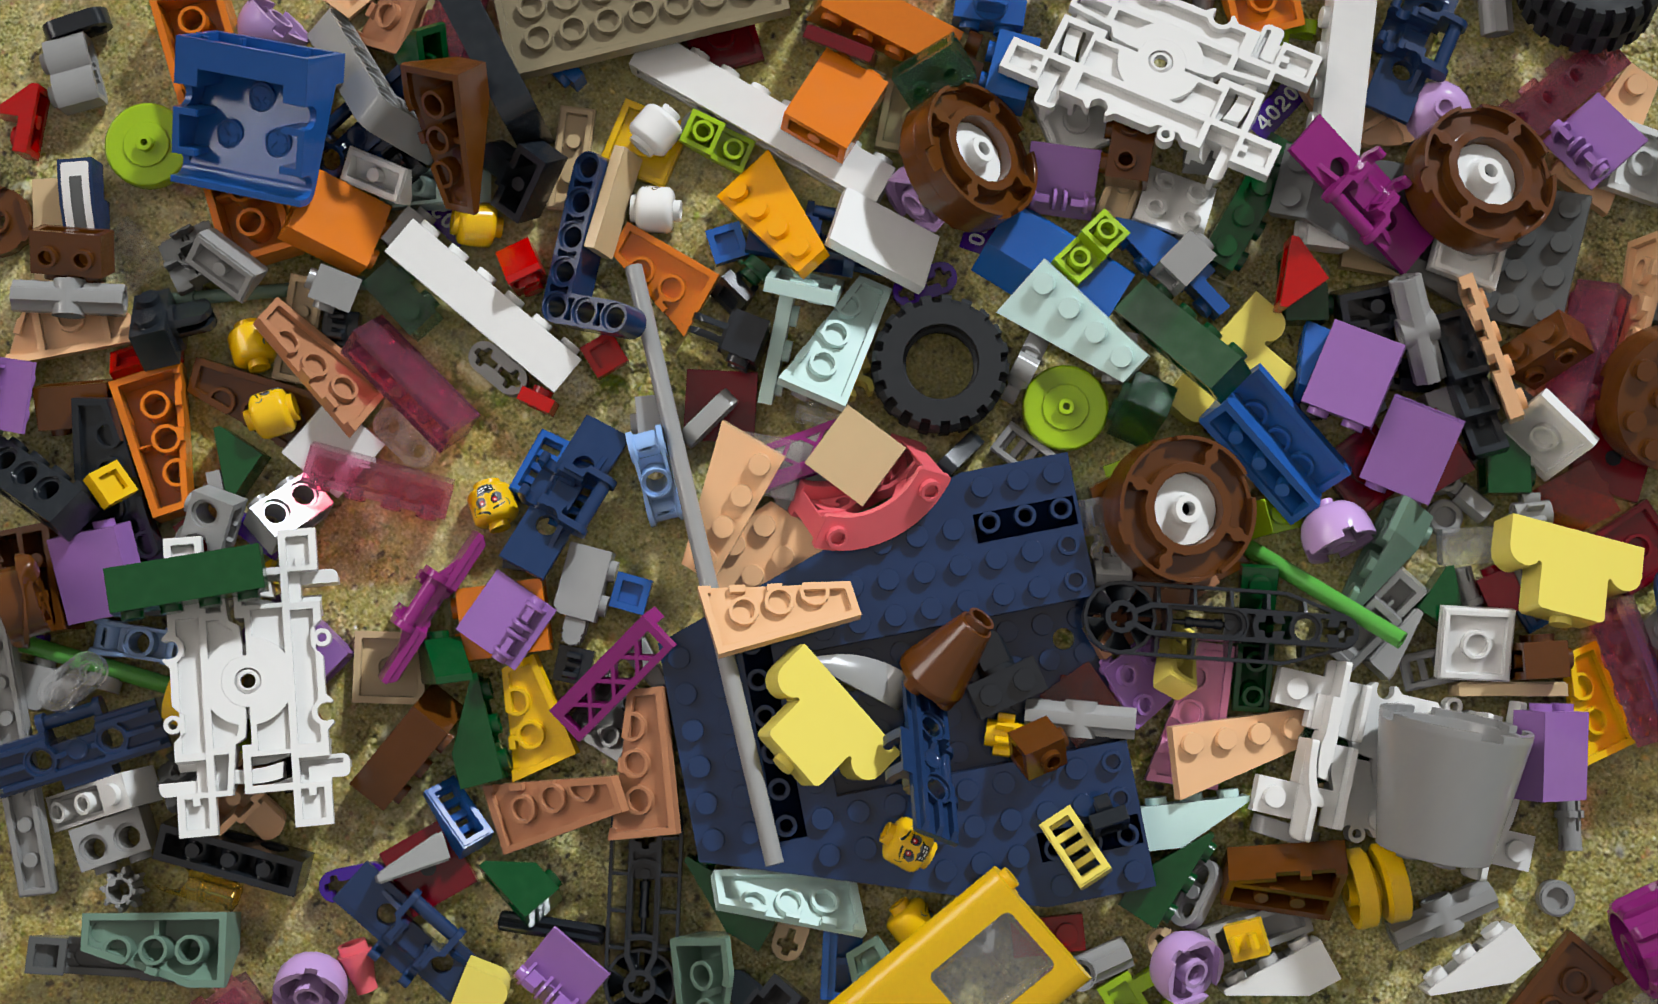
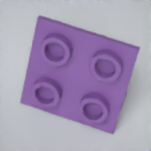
M1599 92L1566 121L1556 120L1549 127L1552 133L1543 140L1546 147L1591 191L1649 141Z
M1031 140L1029 153L1034 151L1036 156L1038 182L1035 195L1027 207L1038 214L1091 221V215L1094 212L1096 203L1094 196L1102 150Z
M0 357V430L25 434L26 424L30 416L29 406L32 388L36 380L35 370L37 362Z
M497 569L460 621L456 630L492 654L494 659L516 670L557 610Z
M1150 639L1144 646L1135 651L1150 652ZM1119 655L1116 659H1113L1112 656L1105 660L1101 659L1099 661L1101 666L1099 672L1105 675L1110 684V691L1115 693V700L1119 701L1122 707L1137 708L1135 730L1142 727L1173 699L1153 687V675L1157 657Z
M554 926L513 976L518 980L516 983L518 986L521 984L530 993L534 994V1000L539 998L543 1002L542 1004H586L610 973L560 929Z

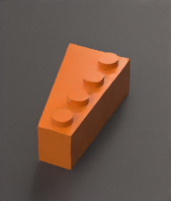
M814 0L805 19L858 43L874 48L894 60L903 61L915 66L914 69L929 77L939 76L948 69L964 33L958 28L903 0Z
M180 361V364L146 372L141 371L108 382L152 517L159 523L186 516L187 512H184L185 500L189 493L195 490L189 397L187 392V368Z

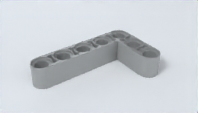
M329 8L307 34V37L314 48L345 53L344 83L336 84V87L353 116L372 134L420 162L431 166L434 161L427 143L421 144L417 134L422 130L415 111L409 112L405 100L395 95L352 23L337 10Z

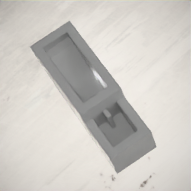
M1401 566L1363 607L1397 627L1402 622V618L1427 594V590L1420 581ZM1359 626L1358 640L1351 648L1331 653L1337 661L1352 662V671L1383 641ZM1336 631L1334 635H1337L1339 638L1344 637V631Z
M1249 909L1201 925L1192 931L1212 940L1222 950L1224 962H1227L1233 958L1223 929L1225 924L1261 916L1270 947L1312 932L1314 929L1311 919L1307 917Z

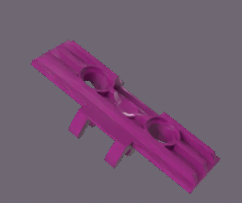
M1319 114L1287 150L1325 191L1321 196L1322 200L1325 203H1331L1361 235L1359 240L1364 245L1372 242L1401 275L1410 269L1434 239L1420 226L1419 222L1399 200L1401 197L1398 193L1403 189L1409 188L1412 185V181L1406 175L1390 180L1375 163L1386 156V153L1380 146L1364 152L1359 157ZM1333 159L1342 164L1343 176L1339 177L1330 170V164ZM1391 223L1390 228L1387 231L1385 228Z
M473 530L452 562L440 572H437L428 565H425L423 569H419L415 578L422 586L410 605L406 607L398 602L392 610L393 615L390 621L401 628L402 631L399 643L378 674L379 679L387 685L388 683L397 682L426 638L428 628L431 625V619L443 601L449 598L454 591L456 592L485 548L484 535Z

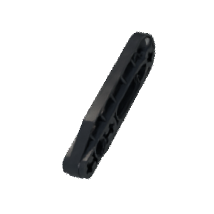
M1126 580L1107 582L1095 589L1084 602L1081 614L1083 630L1089 641L1101 651L1111 654L1274 666L1287 665L1347 650L1356 643L1360 633L1356 621L1348 615L1285 591ZM1141 587L1154 588L1153 600ZM1161 588L1190 590L1189 604L1161 603ZM1197 591L1225 592V607L1198 605ZM1134 592H1136L1132 600L1129 602ZM1234 593L1263 595L1261 609L1234 608ZM1271 596H1282L1298 602V612L1271 610ZM1307 606L1326 614L1308 613ZM1120 608L1123 610L1121 615L1126 614L1127 621L1120 623V626L1117 627L1115 625L1117 621L1112 622L1111 614L1117 612ZM1156 610L1161 611L1160 630H1155L1157 622ZM1172 611L1223 615V622L1222 619H1200L1193 617L1173 619ZM1087 614L1100 615V617H1088ZM1138 616L1150 617V622L1138 621ZM1299 620L1305 622L1309 628V634L1305 640H1301L1295 634V624ZM1265 622L1266 625L1270 626L1282 625L1281 631L1265 633V631L1259 630L1258 625ZM1172 624L1184 625V628L1197 627L1222 630V635L1171 631ZM1338 627L1339 630L1344 631V637L1341 638L1337 635H1322L1323 629ZM1107 631L1111 635L1103 645L1100 641ZM1129 631L1136 644L1132 648L1124 636V633ZM1159 638L1187 640V655L1157 653ZM1150 639V652L1135 651L1144 646ZM1196 641L1223 642V657L1194 655ZM1232 644L1259 645L1260 660L1231 658ZM1269 646L1296 647V658L1286 661H1269ZM1306 648L1324 649L1323 652L1305 656Z
M679 795L681 833L679 835L656 836L657 839L650 842L649 846H645L644 839H629L628 870L614 869L615 840L610 841L604 968L610 975L603 982L605 998L609 1004H671L675 998L672 963L666 955L660 952L671 951L670 945L660 944L662 914H676L675 937L680 936L685 817ZM614 816L611 817V827L613 825ZM665 840H679L678 872L664 871ZM614 875L628 876L626 906H612ZM663 877H678L676 908L662 907ZM636 879H643L640 880V910L638 913V917L641 918L640 931H634ZM648 879L655 880L653 932L646 931V918H649L650 911L649 890L651 888V881ZM612 912L626 913L625 943H611ZM633 941H651L652 948L646 946L633 947ZM610 949L624 950V952L616 956L610 965ZM640 952L645 953L644 965H639ZM615 964L629 972L626 978L612 969ZM667 968L669 969L668 971H666V972H664V973H662V974H660V975H657V974H659L660 972L666 970ZM639 975L645 977L644 982H650V985L645 988L644 992H638L636 990L638 986H632V982H635ZM624 991L625 996L617 1000L613 999L612 996Z

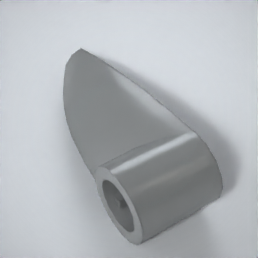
M830 654L816 656L835 678L899 711L903 703L902 681L906 678L900 669L885 662L860 655Z

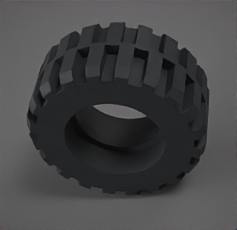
M1517 0L1519 9L1523 10L1521 15L1528 25L1533 24V31L1541 38L1543 36L1549 38L1550 44L1558 48L1560 45L1569 47L1568 51L1579 53L1581 50H1588V54L1602 53L1603 49H1607L1608 52L1622 48L1623 44L1628 45L1637 40L1640 34L1644 33L1648 28L1658 7V0Z
M941 294L940 298L932 299L931 295L920 297V300L916 303L908 302L901 306L900 311L895 315L892 314L886 320L883 329L879 331L875 340L871 363V378L874 382V391L877 398H880L885 411L890 416L893 415L899 420L898 423L905 428L909 426L918 430L917 433L924 435L934 433L938 434V436H948L949 433L957 431L961 433L968 430L972 425L981 422L1001 397L1006 386L1007 376L1009 375L1010 363L1007 361L1009 353L1007 343L1003 342L1001 338L1002 331L998 324L993 325L988 319L990 315L982 308L978 311L972 307L971 301L962 298L960 302L952 300V295ZM929 334H946L955 337L968 348L972 356L973 374L971 380L963 391L953 397L946 399L927 397L918 392L908 379L906 372L908 352L919 339Z

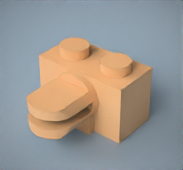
M243 758L238 762V770H244ZM266 764V765L252 766V769L261 768V767H267V766H270V765H269V764ZM238 784L235 796L218 797L219 836L225 833L236 821L240 825L244 823L263 840L276 838L284 829L287 814L267 793L247 795L245 794V785Z

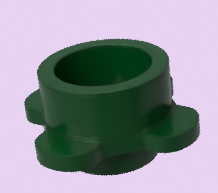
M751 254L745 262L741 259L737 261L744 268L740 274L755 287L759 283H765V278L771 269L761 259Z

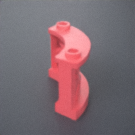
M891 433L890 436L906 447V450L863 507L828 480L812 481L800 479L787 511L791 516L801 519L812 535V545L816 549L849 551L868 548L890 540L916 524L938 502L949 485L951 477L944 473L925 452L927 447L922 442ZM892 496V498H890L883 504L870 510L860 512L866 508L873 506L879 501Z

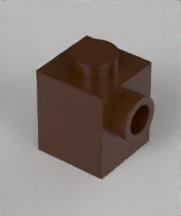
M1047 715L1008 732L1010 757L1028 781L1068 764L1066 747L1069 746L1067 735L1060 726L1056 727Z

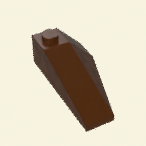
M462 57L403 62L400 64L404 100L409 112L415 111L422 130L417 134L421 144L427 143L434 161L431 165V171L445 208L476 215L479 213L490 102L486 62Z

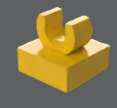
M118 460L89 473L83 479V482L103 510L133 496L138 491V488Z
M1261 916L1228 923L1223 926L1234 963L1267 956L1272 952Z

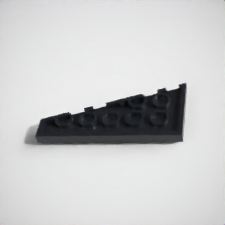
M71 398L74 480L78 479L84 483L83 479L89 473L118 460L138 488V491L133 496L106 510H103L96 498L92 496L90 499L100 511L82 528L83 531L93 529L92 522L115 517L116 524L130 521L140 561L163 559V540L156 520L152 517L113 398ZM160 610L145 612V616L167 617V615H161Z

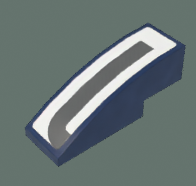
M92 157L57 159L58 192L63 226L110 229V203L104 200L103 164Z

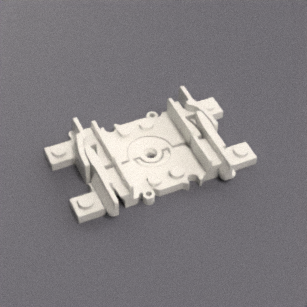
M1072 0L1068 11L1072 16L1064 15L1047 50L1013 37L999 65L998 73L1038 89L1034 96V104L1040 107L1038 120L1044 122L1046 117L1054 111L1057 104L1068 108L1067 114L1073 116L1077 106H1081L1084 114L1087 115L1091 107L1098 105L1106 110L1103 118L1104 123L1114 120L1146 134L1157 132L1155 144L1161 149L1170 148L1174 139H1176L1180 148L1187 150L1184 161L1186 164H1190L1191 160L1204 165L1212 150L1214 151L1212 158L1216 159L1205 184V189L1209 191L1223 179L1227 168L1266 183L1282 146L1249 133L1261 109L1265 97L1263 92H1268L1274 80L1307 94L1323 59L1321 56L1286 42L1280 46L1285 34L1281 28L1268 24L1259 32L1239 24L1235 16H1231L1229 23L1221 25L1214 20L1216 8L1204 10L1181 0ZM1080 52L1078 62H1075L1076 56ZM1162 59L1166 61L1167 65L1159 68L1155 66L1154 61Z
M315 527L277 530L279 567L266 568L269 591L262 592L260 595L262 598L276 599L273 583L279 584L281 586L280 603L260 599L238 602L237 597L222 599L223 605L218 607L200 609L199 603L183 606L184 612L167 615L168 632L161 641L164 643H176L178 653L174 658L163 659L162 662L170 668L172 707L179 712V717H167L163 727L171 735L180 734V737L174 743L175 763L178 765L180 773L197 771V781L159 784V792L162 797H177L179 839L220 835L218 797L235 796L238 784L245 785V794L247 795L293 791L296 828L335 824L332 778L349 775L352 760L346 753L332 754V739L330 738L329 730L335 724V721L333 719L328 721L322 720L319 716L320 707L325 703H333L334 700L327 695L325 659L317 651V646L322 648L328 647L333 637L329 630L325 628L316 630V627L322 621V616H324L322 595L303 596L304 588L340 585V578L334 569L319 570ZM201 536L163 539L164 558L204 552L203 537ZM228 600H234L235 619L245 624V645L243 644L241 627L233 623ZM321 634H325L327 636L326 640L323 642L319 641V636ZM246 674H252L255 677V684L251 688H245L241 683L243 676ZM248 719H250L252 744L242 745L244 770H238L241 748L238 744L247 739ZM173 721H176L178 726L172 730L170 725ZM291 756L292 777L287 778L285 761L267 767L252 769V766L270 764Z
M1329 660L1326 662L1323 676L1277 666L1270 702L1303 709L1304 715L1301 726L1313 729L1314 732L1311 738L1299 737L1290 781L1255 773L1248 809L1291 819L1289 835L1294 839L1308 843L1311 840L1317 807H1321L1318 826L1343 830L1344 838L1354 843L1362 842L1365 838V832L1368 836L1376 838L1378 715L1381 704L1415 705L1414 712L1431 714L1432 707L1499 721H1502L1503 717L1487 712L1462 711L1463 703L1456 697H1445L1439 705L1438 702L1403 695L1397 686H1390L1388 695L1382 699L1377 693L1378 682H1369L1366 685L1350 682L1352 662ZM1509 701L1505 722L1513 724V710H1527V703ZM1338 738L1345 740L1348 747L1337 745ZM1361 755L1369 758V761L1360 760L1357 757ZM1317 779L1325 781L1324 788H1318ZM1514 799L1491 864L1529 872L1536 836L1509 831L1520 801L1519 799ZM1354 830H1356L1355 836L1352 835ZM1489 867L1460 869L1461 874L1465 877L1483 882L1487 880Z

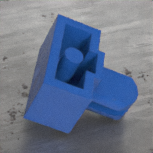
M955 0L951 25L958 27L959 30L969 34L970 30L977 33L985 31L993 33V36L997 38L1000 29L1021 34L1027 0Z

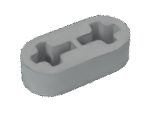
M480 341L471 347L468 355L470 365L503 394L509 397H517L522 385L527 388L529 387L530 379L527 372L495 344L489 341ZM481 350L485 353L493 350L491 358L498 363L495 369L486 363L481 366L478 365L481 359L477 355ZM503 369L511 375H515L517 372L520 373L518 376V380L521 382L519 387L510 386L508 389L505 388L508 382L500 375Z
M727 388L723 389L682 429L684 443L690 449L695 447L735 408L739 400Z
M1257 813L1253 814L1249 828L1250 831L1289 843L1304 842L1294 839L1289 835L1290 823ZM1312 831L1310 842L1318 841L1320 833Z

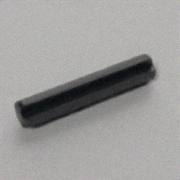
M507 910L500 913L498 920V929L500 931L545 938L552 928L556 926L573 942L601 946L604 943L606 927L604 925L546 916L529 929L514 911Z

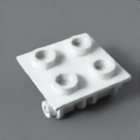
M1151 166L1147 189L1142 191L1138 206L1131 220L1154 228L1156 227L1161 231H1167V234L1171 236L1175 234L1174 238L1180 240L1190 229L1195 234L1200 232L1204 235L1217 189L1212 187L1209 191L1205 189V184Z

